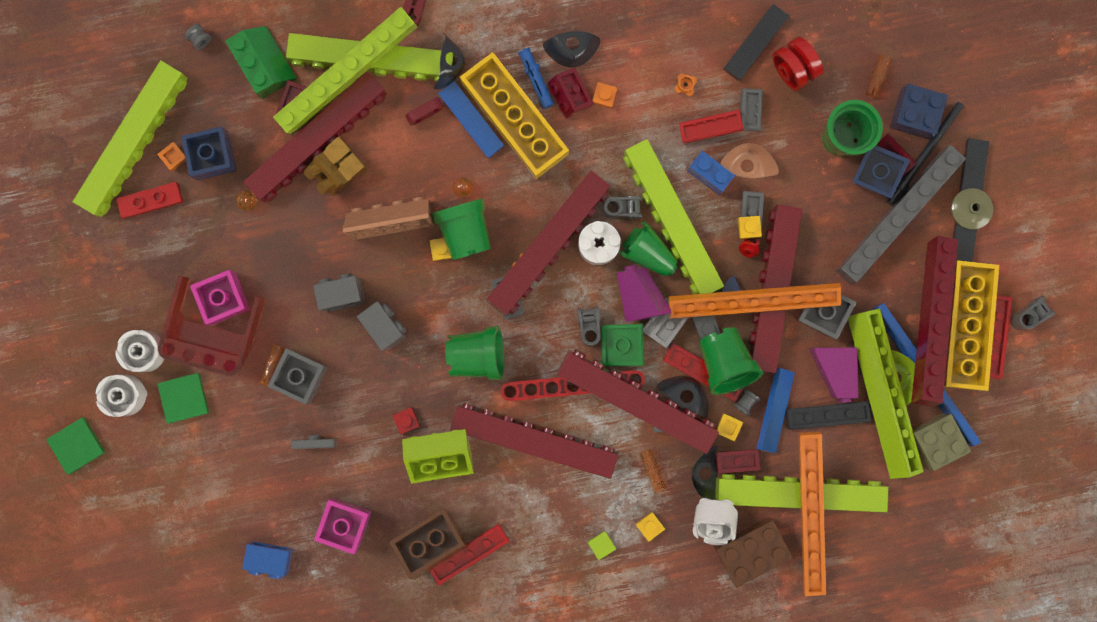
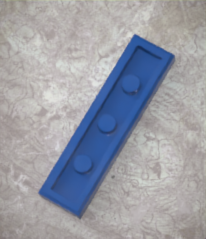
M455 81L438 93L488 159L504 147L503 143Z
M777 368L776 373H774L757 444V449L776 453L795 372Z

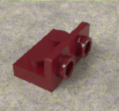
M576 68L556 74L548 82L550 92L554 95L559 109L566 119L574 113L589 108L594 104Z

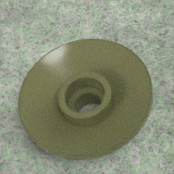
M969 188L955 196L951 205V213L956 223L961 227L970 230L979 229L990 221L993 215V204L985 192ZM973 204L977 205V211L972 209Z

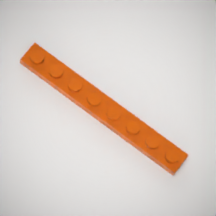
M840 283L669 296L670 319L840 306L841 285Z
M821 432L798 433L803 593L805 596L826 595Z

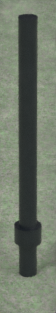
M957 102L940 125L937 135L930 139L915 160L917 164L900 180L892 199L888 198L886 201L889 205L893 206L900 195L907 191L909 188L908 184L963 109L964 105Z

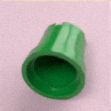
M845 101L831 112L822 134L823 145L829 153L841 158L866 153L877 145L882 136V119L878 111L865 101Z
M483 198L431 213L434 223L438 224L452 260L491 249L483 210H485Z
M499 326L486 327L483 331L448 335L450 341H446V364L451 365L452 370L448 371L450 377H488L489 380L503 379L505 356L503 337Z
M734 327L722 329L724 333L719 335L715 331L699 342L709 375V388L714 395H722L740 390L754 383L763 375L758 362L752 359L737 328Z

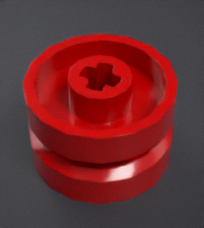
M797 36L787 44V48L781 47L772 54V60L778 74L787 86L794 91H799L808 84V80L814 81L823 74V66L818 54L810 43L802 37Z

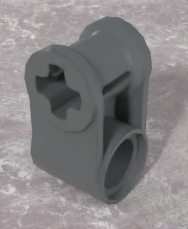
M642 197L609 198L603 205V214L611 219L643 218L642 214H640V201H642ZM609 203H614L617 206L618 211L616 213H611L608 210L607 205Z
M1042 295L1015 313L1011 318V324L1017 330L1033 329L1054 316L1056 312L1050 309L1045 302V296ZM1023 316L1027 319L1026 325L1022 321Z
M595 306L594 309L582 310L577 308L581 340L584 345L593 347L600 340L598 306ZM591 331L596 334L597 338L594 342H588L585 339L587 332Z

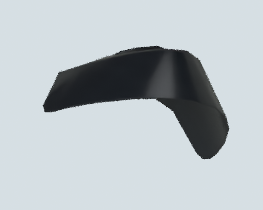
M565 32L545 41L543 49L558 64L565 67H578L585 64L595 54L600 45V38L587 32ZM570 37L577 38L579 41L578 48L574 50L569 49L566 46L567 39Z
M443 33L445 35V43L440 56V76L434 86L436 90L445 88L455 81L465 66V57L462 51L445 33ZM449 52L457 56V63L453 66L446 62V55Z
M675 376L658 383L657 388L663 391L671 400L678 403L681 408L685 410L688 408L698 415L707 418V395L698 381L688 376ZM684 390H690L694 395L690 403H684L680 399V395Z
M718 446L710 448L707 454L704 453L691 468L690 473L697 493L702 498L716 500L714 496L717 477L715 452ZM703 467H708L712 471V475L708 480H703L699 476V472Z

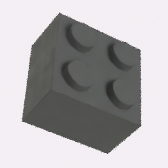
M352 273L340 275L338 280H331V278L318 280L319 284L313 285L318 310L330 312L367 303L362 279L352 275Z
M841 294L840 306L803 308L796 321L837 340L857 302Z
M377 301L359 314L357 318L381 351L388 352L407 338L405 334L407 329L401 321H395L392 317L395 313L388 304H382Z
M286 348L267 387L305 405L311 404L329 366L293 349Z

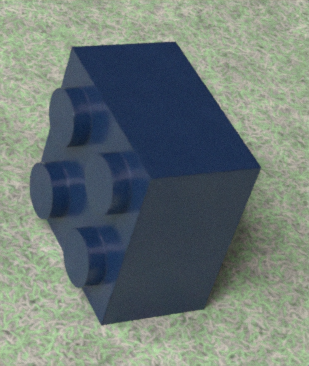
M912 84L905 85L900 89L890 128L925 139H931L938 133L948 95Z
M223 127L181 136L189 176L193 179L202 180L237 172L229 132Z
M875 146L866 152L852 182L892 199L910 159Z

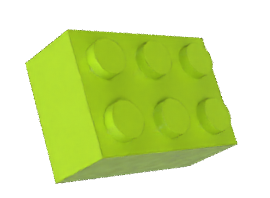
M466 429L402 439L403 461L411 484L474 474L472 453Z

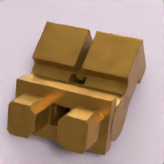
M338 136L326 147L323 153L314 157L311 164L304 171V174L308 179L316 178L319 181L317 190L322 195L329 193L333 196L337 192L344 190L359 175H363L369 169L355 155L345 141Z

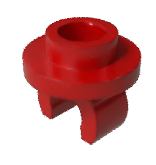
M749 238L744 239L739 245V252L747 258L757 256L760 251L758 247L760 240L757 239L753 243L749 242Z

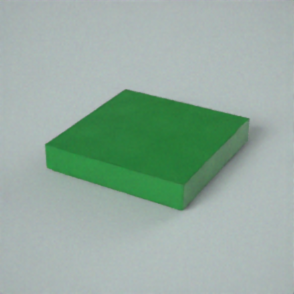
M643 324L601 325L602 363L605 365L604 367L644 366Z
M200 373L157 383L167 424L209 413Z
M85 417L80 418L46 439L67 475L72 474L106 453Z

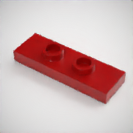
M740 109L679 123L683 144L744 131Z
M178 182L116 198L122 219L183 203Z

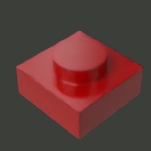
M412 407L393 415L400 435L420 427Z

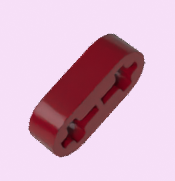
M405 0L403 10L409 17L411 12L414 11L416 20H413V22L418 26L421 22L426 0H417L416 6H413V0Z
M436 97L411 110L405 117L410 126H414L441 111L444 105L440 98Z

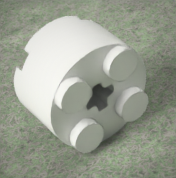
M596 221L587 225L582 230L578 240V249L581 257L586 262L592 265H604L611 262L617 255L621 239L617 230L612 225ZM601 239L604 247L599 246L596 248L594 240L599 241Z
M132 330L122 335L116 350V358L119 364L124 369L133 372L153 371L163 363L167 356L162 338L152 331Z
M108 376L96 388V403L98 408L108 416H130L137 413L143 407L147 397V390L143 383L135 376Z
M707 498L700 499L695 510L694 536L696 538L700 536L704 538L705 543L712 545L728 544V540H735L738 511L733 506V502L726 499L722 501Z

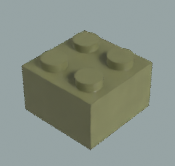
M942 413L912 429L919 457L924 467L928 470L935 471L971 452L952 414Z

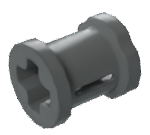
M745 389L742 398L733 406L749 417L751 409L761 399Z

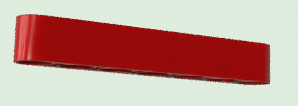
M640 371L620 372L623 374L622 378L629 381L632 374H638L640 376V384L643 386L645 383V377ZM561 377L508 382L501 388V395L507 401L591 393L580 387L574 392L567 389L568 381ZM551 381L558 385L557 392L553 394L546 391V385ZM530 383L535 384L537 387V393L532 396L528 395L525 391L526 385ZM509 385L516 388V395L512 398L505 395V388Z

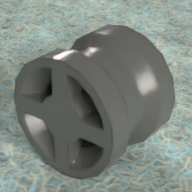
M200 24L190 27L184 36L187 41L193 43V47L196 50L205 48L212 39L208 33L203 31L204 28Z

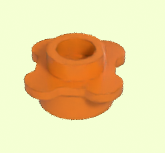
M683 73L677 76L678 83L674 87L675 92H682L687 96H692L694 94V85L697 83L696 77Z

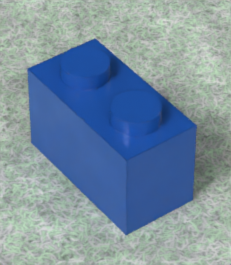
M704 151L699 153L687 169L688 173L717 195H720L735 176Z
M251 541L246 546L242 569L248 570V573L252 575L265 573L269 574L270 578L281 579V577L289 573L293 548Z

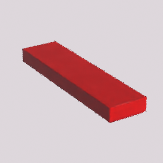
M997 295L990 378L1003 379L1013 297Z
M672 343L662 361L709 387V375L704 360ZM742 389L722 395L736 402Z
M500 523L469 541V547L429 572L437 585L440 586L506 545L510 540Z

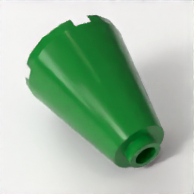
M646 221L642 222L641 225L643 227L640 230L636 227L622 245L625 248L624 251L620 250L619 254L662 276H671L678 267L676 265V258Z

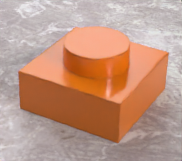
M598 82L592 100L593 103L612 109L617 87Z
M172 142L157 154L172 172L186 161L184 152L175 142Z

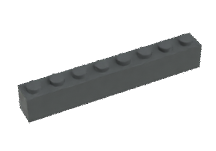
M951 145L942 149L835 271L849 284L857 283L966 158Z

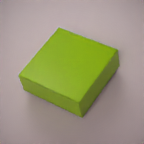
M605 530L587 541L598 560L616 550Z

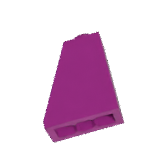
M637 265L624 267L625 271L617 273L626 322L671 313L670 307L646 268H637Z
M810 348V353L831 397L839 398V402H852L851 398H858L857 348Z

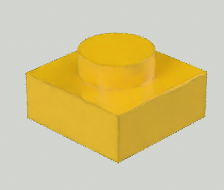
M760 216L738 218L740 239L762 237Z
M444 238L430 240L433 261L451 259Z
M723 413L717 425L719 435L735 441L743 422Z
M650 512L636 523V526L648 542L665 530L653 512Z

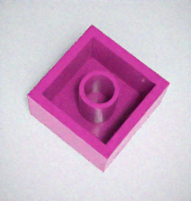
M227 270L190 285L205 325L213 326L251 310L235 271Z
M332 497L327 502L314 541L355 554L359 550L372 511Z

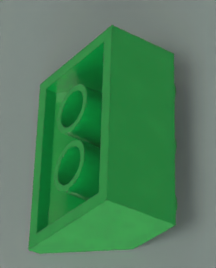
M266 26L242 30L225 40L253 90L261 99L286 86L288 80L293 82L297 79Z

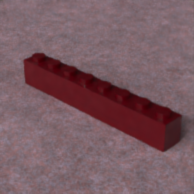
M367 71L243 182L260 201L264 203L272 201L282 187H288L293 182V177L297 174H302L306 170L308 164L313 161L315 156L323 153L326 147L338 136L340 137L344 132H350L354 128L356 121L367 117L370 113L369 110L374 105L378 106L385 100L387 93L384 88Z
M590 171L489 295L487 302L505 317L509 313L513 315L520 307L518 304L522 297L526 299L533 291L531 288L535 281L539 283L545 276V268L548 265L552 267L558 260V252L561 249L565 251L572 242L570 237L574 233L578 235L585 225L582 222L587 217L591 219L598 210L595 206L599 201L603 203L610 195L608 190L611 185L593 171Z
M778 204L774 207V210H770L769 222H771V228L767 230L765 238L768 246L762 256V262H765L764 270H761L759 274L761 289L790 287L802 208ZM786 310L753 313L752 323L755 326L754 332L751 331L749 336V344H751L749 353L752 359L758 362L763 372L776 373Z
M937 236L927 243L911 403L930 407L943 403L958 239Z
M575 349L574 352L568 350L557 370L558 376L706 454L708 453L719 434L714 422L707 418L704 421L697 418L698 414L688 408L685 411L678 408L679 404L671 399L665 401L659 398L660 394L652 389H649V391L642 389V384L633 379L630 382L622 378V373L614 369L610 372L604 368L605 365L595 359L593 361L586 359V355Z
M463 403L462 406L458 405L450 428L451 431L466 429L467 436L612 479L618 459V454L614 453V448L604 445L602 449L594 447L595 443L583 439L581 443L574 440L575 436L565 433L561 437L554 434L555 430L545 427L542 430L534 428L535 424L523 421L522 424L514 422L515 418L503 415L502 418L495 417V412L486 409L479 412L474 410L475 406Z

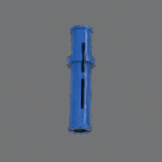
M525 48L519 51L518 55L525 67L524 72L530 78L542 109L552 107L554 102L539 71L540 66L535 62L531 49Z

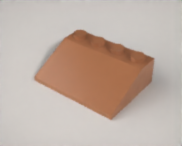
M425 197L413 198V202L405 203L404 200L392 202L391 206L384 207V204H377L368 210L354 208L351 210V213H346L343 233L353 240L435 226L431 215V202L429 199H425Z

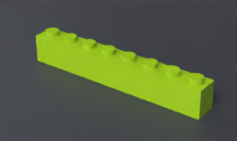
M400 7L273 116V118L287 134L293 135L417 28V25Z
M289 33L286 58L296 67L312 65L315 69H324L325 67L333 66L360 41ZM396 45L367 71L373 72L376 76L391 74L399 79H406V76L414 77L418 81L435 79V82H437L440 76L441 50ZM449 52L446 55V62L452 66L455 63V55Z
M160 60L74 198L73 203L99 217H102L109 211L111 201L120 193L124 180L128 179L132 174L134 164L142 158L144 148L153 140L157 127L163 124L165 114L175 105V98L178 93L186 87L188 78L184 74Z
M648 139L626 149L623 161L627 168L631 167L634 173L632 178L636 186H641L644 192L642 197L645 203L651 205L653 219L662 226L661 234L665 241L669 240L672 246L670 251L676 260L679 259L682 265L680 270L683 276L689 278L692 284L689 286L693 294H706L724 287Z
M880 308L851 315L848 318L855 348H857L860 367L890 479L909 478L923 472Z
M722 474V477H716L715 499L719 501L730 500L733 502V505L801 508L800 481H797V477H785V480H777L776 476H764V479H756L755 475H743V478H735L734 474ZM826 479V482H823L824 509L887 512L888 487L881 485V481L870 480L868 484H860V480H847V483H839V479Z

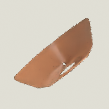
M753 143L741 144L725 155L720 163L734 175L744 178H762L779 173L778 166L771 154L762 146ZM751 160L754 165L751 172H744L741 169L742 161Z

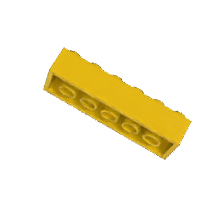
M493 52L460 76L462 85L536 180L569 155V149Z
M956 261L944 387L988 391L999 265Z

